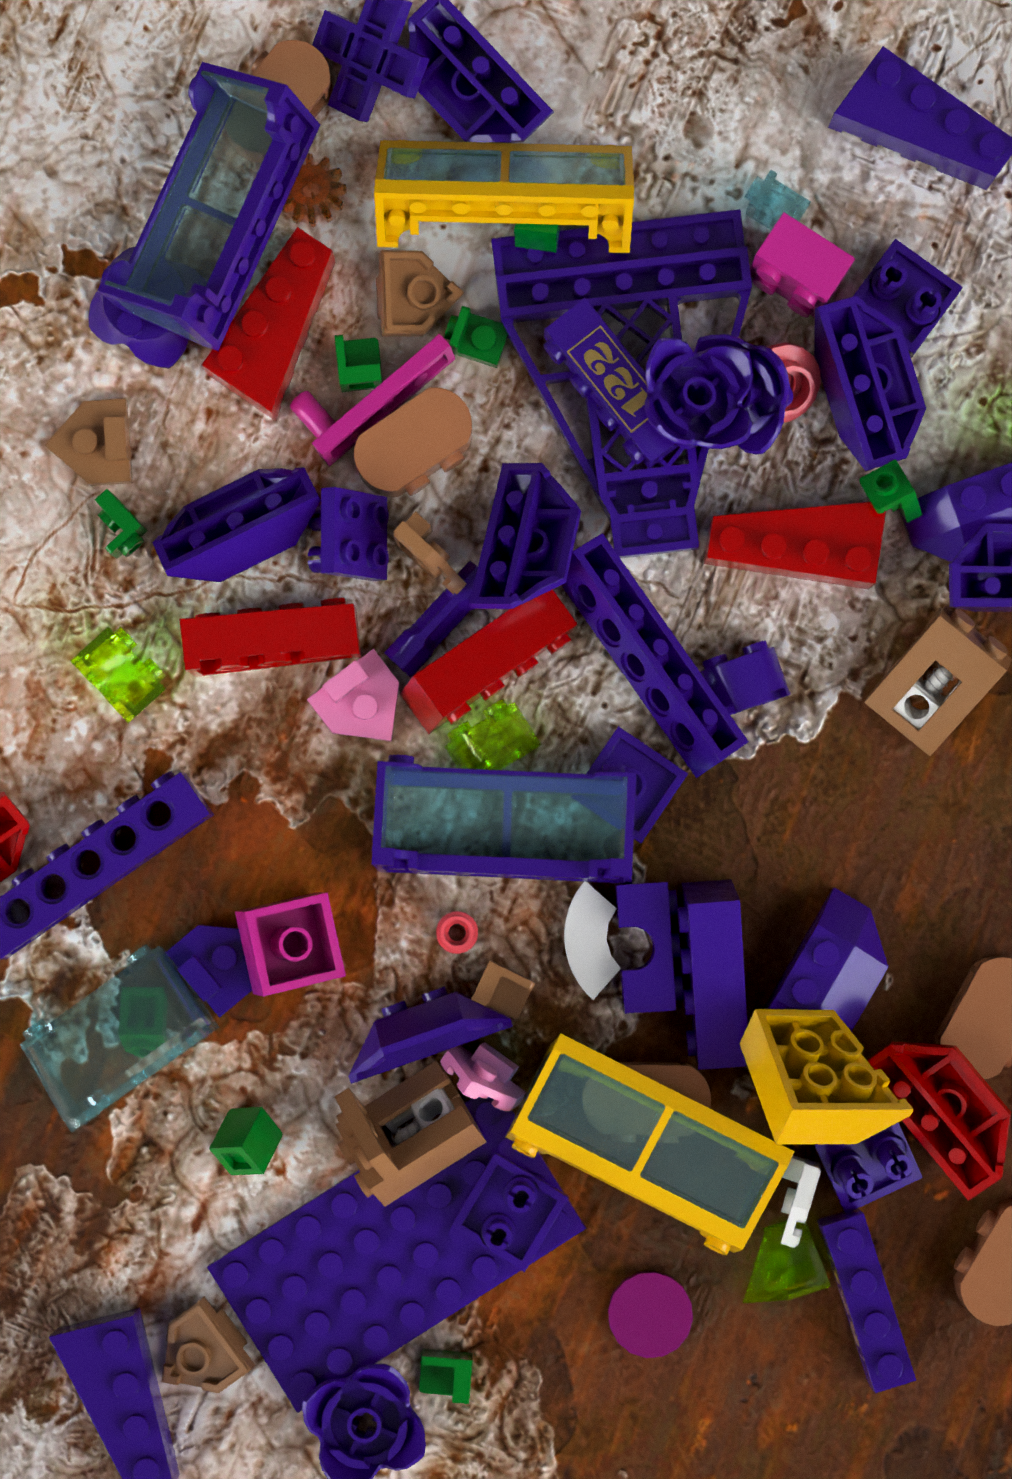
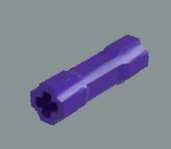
M469 561L458 573L467 585L458 594H452L445 589L410 628L406 629L384 652L410 678L432 656L437 646L470 611L474 610V608L470 607L469 602L478 566L473 562Z

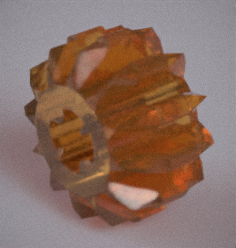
M308 153L305 158L306 164L302 165L282 212L293 211L292 220L296 224H299L307 215L310 227H316V216L322 215L324 220L329 223L333 220L329 208L335 210L343 209L344 204L339 196L347 193L346 184L338 182L343 176L340 168L330 169L329 158L323 157L315 165L313 155ZM311 184H317L319 193L314 195L311 192V197H306L303 188L308 185L309 189H311Z

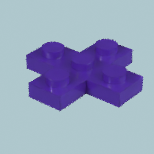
M366 0L357 23L335 12L324 11L312 45L324 57L342 65L327 104L328 106L358 121L368 122L382 85L405 97L415 99L430 58L398 43L413 2L409 0Z

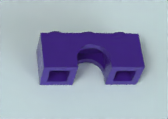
M668 882L615 885L618 928H641L650 936L653 945L651 957L643 966L633 969H620L623 1012L626 1014L675 1011L676 1001L683 1000L682 976L674 975L673 958H680L679 933H671L670 916L678 914L676 890H668Z

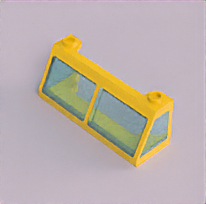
M380 140L374 186L377 247L398 248L400 235L409 229L410 235H419V221L589 225L588 239H597V234H600L608 241L609 253H630L634 206L632 146Z
M560 1034L548 1047L505 1136L514 1141L511 1146L513 1149L528 1157L535 1158L537 1153L549 1154L699 1230V1233L706 1238L704 1242L706 1247L726 1256L729 1251L736 1253L744 1249L795 1152L781 1144H775V1141L563 1034Z

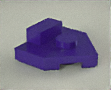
M198 925L165 952L178 967L177 970L203 1002L206 1001L219 1018L252 991L238 928Z

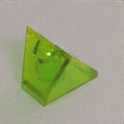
M787 1220L763 1228L764 1236L743 1303L791 1300L830 1287V1282L806 1221L805 1224L796 1222L795 1228L802 1230V1235L798 1246L795 1248L781 1244Z

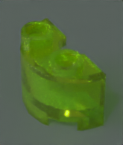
M121 626L116 631L107 627L70 661L129 723L166 690L161 683L166 674L150 657L145 662L139 658L133 651L138 644Z
M503 698L482 711L486 718L473 727L466 721L447 733L451 742L445 746V749L457 768L502 770L542 744L516 703L507 705Z

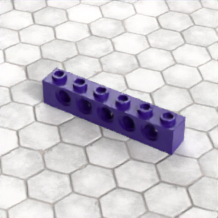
M603 533L574 550L566 583L561 586L694 776L698 778L747 744L749 741Z
M172 771L165 773L151 784L154 791L140 800L137 795H134L116 808L119 813L118 816L106 824L100 819L81 832L84 837L82 841L71 848L66 843L46 856L49 863L35 872L31 867L16 876L11 881L14 888L0 896V960L11 957L214 816V813L187 774L180 772L174 775ZM164 802L171 810V817L165 825L156 826L150 818V812L155 804ZM129 826L135 832L136 841L132 848L124 851L116 844V834L122 827ZM93 850L99 855L101 865L96 873L89 875L83 871L81 859L86 852ZM53 875L62 877L66 886L64 894L58 899L50 897L46 890L47 881ZM19 899L25 900L30 907V916L24 923L17 922L11 913L13 904Z

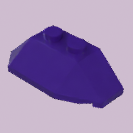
M427 0L408 19L409 49L430 58L418 92L465 142H524L554 113L449 0Z
M852 296L815 308L814 357L820 368V377L839 437L865 471L884 466L895 459L897 461L906 459L924 416L926 405L902 328L879 311L866 305L865 301L858 296Z
M502 463L469 602L471 608L513 609L566 583L581 510L543 463Z
M1012 463L952 483L917 498L922 516L908 523L900 512L912 547L951 562L982 524H1012Z
M304 467L295 468L294 470L283 468L258 469L183 506L167 525L163 535H158L152 543L167 576L222 582L295 546L321 500Z
M982 524L950 562L949 602L951 608L974 612H1012V524Z
M833 887L763 1009L834 1010L852 1032L888 969L871 909Z
M445 986L421 994L423 1003L408 1008L405 1000L381 1009L383 1017L377 1018L374 1021L348 1077L352 1084L513 1027L511 1018L489 1006L485 1007L471 1000V997L458 991L447 993Z

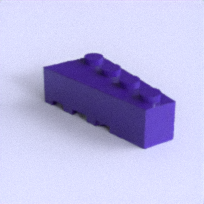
M882 46L836 109L828 128L840 133L845 131L862 138L861 141L875 147L880 145L901 154V157L913 162L918 160L936 167V171L984 190L989 188L1012 156L1011 136L884 46Z
M732 879L681 883L683 907H678V922L680 933H685L686 948L680 950L682 974L689 975L690 988L683 990L685 1015H692L693 1030L686 1031L687 1055L695 1056L698 1070L747 1066L739 1044L747 1028L739 896Z
M140 1307L57 1328L49 1336V1339L121 1478L178 1479L180 1472Z

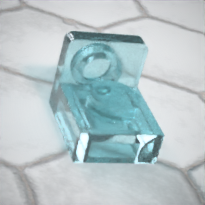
M773 170L769 171L764 180L757 176L744 197L750 201L745 214L770 230L773 229L783 212L800 221L811 203L808 199L777 181L778 173Z

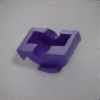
M766 640L742 648L744 656L728 661L727 655L722 654L702 662L705 670L700 673L730 715L791 695L775 648H768Z

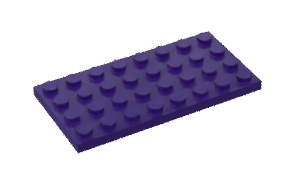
M480 1097L477 1099L470 1098L464 1103L486 1140V1143L386 1207L383 1206L374 1194L368 1198L366 1197L354 1175L360 1172L357 1170L208 1265L207 1268L297 1413L302 1411L303 1399L321 1382L331 1378L347 1377L360 1367L377 1363L521 1271L451 1228L454 1219L494 1152L499 1153L564 1193L540 1153H537L535 1158H531L511 1147L514 1141L505 1136L515 1117L513 1110L505 1112L495 1108L491 1104L494 1099L490 1097L487 1099ZM569 1199L530 1264L586 1229Z

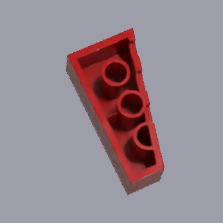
M297 227L232 320L219 351L212 349L202 364L208 376L275 421L280 412V405L286 389L289 388L300 352L304 348L309 335L308 331L315 312L319 308L336 263L333 251Z
M871 502L713 516L709 523L703 564L869 590L876 584L886 511L878 514Z
M552 589L526 603L509 609L413 675L401 691L400 696L426 732L431 734L447 721L452 725L472 710L469 705L480 697L484 701L493 697L505 687L503 681L515 673L518 678L526 674L539 663L536 657L547 649L552 655L572 640L568 634L576 627L577 622Z
M330 598L321 600V606L304 608V603H288L279 605V610L262 611V608H246L237 610V614L220 615V613H204L195 615L194 618L179 619L185 670L195 677L361 658L356 607L354 603L346 604L345 598Z

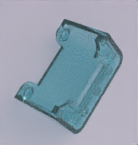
M148 944L144 945L127 958L130 966L49 1024L44 1019H41L22 1033L26 1040L20 1046L71 1133L100 1115V1112L109 1108L113 1103L170 1062L187 1052L190 1047H193L201 1040L203 1041L220 1028L192 987L179 973L177 966L165 953L166 951L162 946L151 950Z

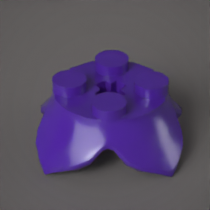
M135 247L123 251L112 262L117 259L129 262ZM162 255L145 294H149L151 297L157 296L158 302L171 305L175 294H186L194 283L206 287L207 281L194 269L184 264L171 262ZM98 291L91 301L88 317L89 328L101 341L111 345L125 344L138 359L146 364L170 369L185 352L188 339L117 308ZM152 310L146 311L182 327L170 316Z
M710 334L700 337L694 350L696 353L716 345L734 346L750 352L753 379L751 388L743 399L742 407L750 414L752 426L748 439L739 444L738 447L746 453L756 455L765 453L780 434L784 422L785 409L793 401V391L790 388L788 372L782 360L770 348L764 345H753L736 336ZM695 395L689 398L696 405L700 402Z
M659 338L650 352L645 374L647 383L645 412L652 427L661 436L676 443L683 449H691L695 446L709 449H724L745 442L750 435L752 426L750 414L742 407L743 399L749 392L753 379L750 352L734 346L716 345L696 353L683 340L678 338ZM692 395H695L700 400L698 405L690 401L689 398Z
M368 1364L358 1368L347 1377L331 1378L321 1382L303 1399L302 1412L304 1423L309 1432L320 1440L319 1460L321 1469L327 1479H373L381 1469L387 1468L395 1471L408 1469L424 1457L426 1448L424 1426L420 1417L410 1405V1390L407 1381L391 1365ZM364 1413H369L373 1416L372 1421L377 1422V1426H368L366 1431H361L357 1428L359 1421L353 1418L356 1415L363 1416Z

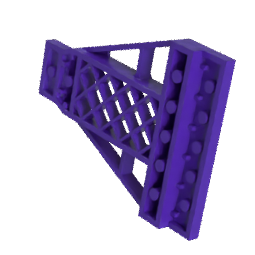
M741 210L632 222L630 253H609V244L605 237L597 234V239H588V227L560 230L556 253L515 247L514 236L492 238L491 243L501 323L607 518L610 520L613 549L620 558L699 549L694 504L709 448L695 446L691 449H683L680 447L668 463L663 459L657 463L661 467L631 470L636 464L631 460L625 468L607 454L617 439L622 436L616 428L614 429L616 433L602 449L599 417L596 414L600 407H597V403L589 395L586 397L593 456L591 459H586L546 386L547 384L571 382L569 378L573 373L569 371L540 375L513 325L517 322L559 318L583 298H586L601 317L607 312L624 326L616 335L619 340L630 330L647 343V346L635 359L640 364L668 327L671 338L682 340L679 304L736 297L739 300V305L731 335L739 337L752 289L748 249L744 242ZM667 305V312L660 306ZM647 307L666 321L653 338L634 324ZM638 308L629 320L618 312L619 310ZM685 450L686 464L673 465ZM603 459L619 472L605 473Z

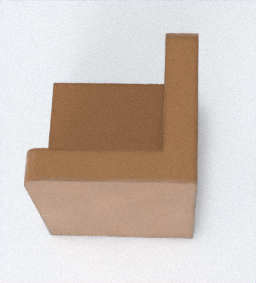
M489 960L471 1000L517 1019L536 982Z

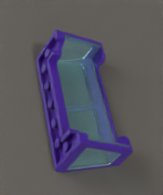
M202 62L188 89L191 105L197 113L129 262L117 259L104 270L97 291L114 306L204 347L219 351L318 132L320 123L286 84Z
M389 755L388 762H377L371 864L379 872L632 884L637 773L628 772V766L618 764H605L602 766V772H595L594 774L423 767L422 765L414 764L413 756Z

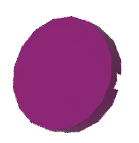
M656 1271L636 1272L623 1279L613 1291L608 1307L609 1327L616 1341L629 1353L644 1358L663 1357L677 1350L688 1337L693 1322L692 1303L684 1287L672 1276Z

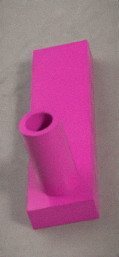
M438 334L338 421H335L309 391H304L295 397L290 404V409L317 438L312 442V445L319 456L330 467L355 446L360 434L397 410L455 360V356L449 343Z

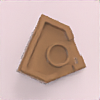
M381 250L378 254L379 275L376 278L377 317L381 319L382 336L423 337L464 294L453 281L450 282L433 265L434 262L423 251Z
M126 398L83 401L45 444L52 453L90 486L133 483L128 401Z
M415 511L406 522L402 521L393 531L397 547L432 578L438 579L440 575H443L446 579L442 582V585L452 594H458L467 583L447 563L451 558L448 553L433 540L430 544L425 541L433 532L432 527Z
M205 1296L168 1323L166 1360L163 1365L161 1380L163 1383L173 1385L181 1383L202 1387L204 1391L220 1393L255 1366L243 1349L248 1343L223 1308L216 1312Z

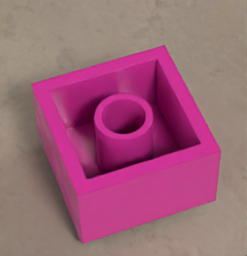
M783 212L755 254L750 267L751 277L754 278L752 280L753 284L761 291L769 295H773L776 292L789 301L787 305L795 313L805 318H808L809 315L815 318V308L829 303L846 277L855 258Z
M315 892L235 911L253 995L264 997L346 976L327 892Z

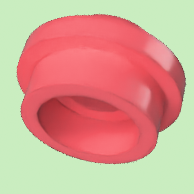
M459 911L450 912L439 921L436 928V937L444 950L453 954H461L467 952L475 945L478 938V927L470 915ZM455 924L462 925L466 932L465 937L459 941L453 940L449 935L451 926Z

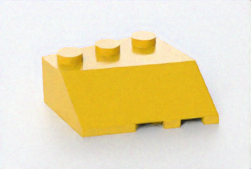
M754 1010L739 1044L775 1144H858L911 1116L914 1109L905 1098L898 1100L889 1089L888 1085L891 1080L883 1070H874L861 1054L864 1047L834 1010Z

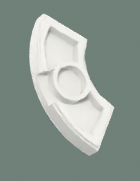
M584 881L575 893L568 908L564 927V944L567 960L574 977L585 993L594 1000L621 969L611 956L607 942L608 924L617 908Z

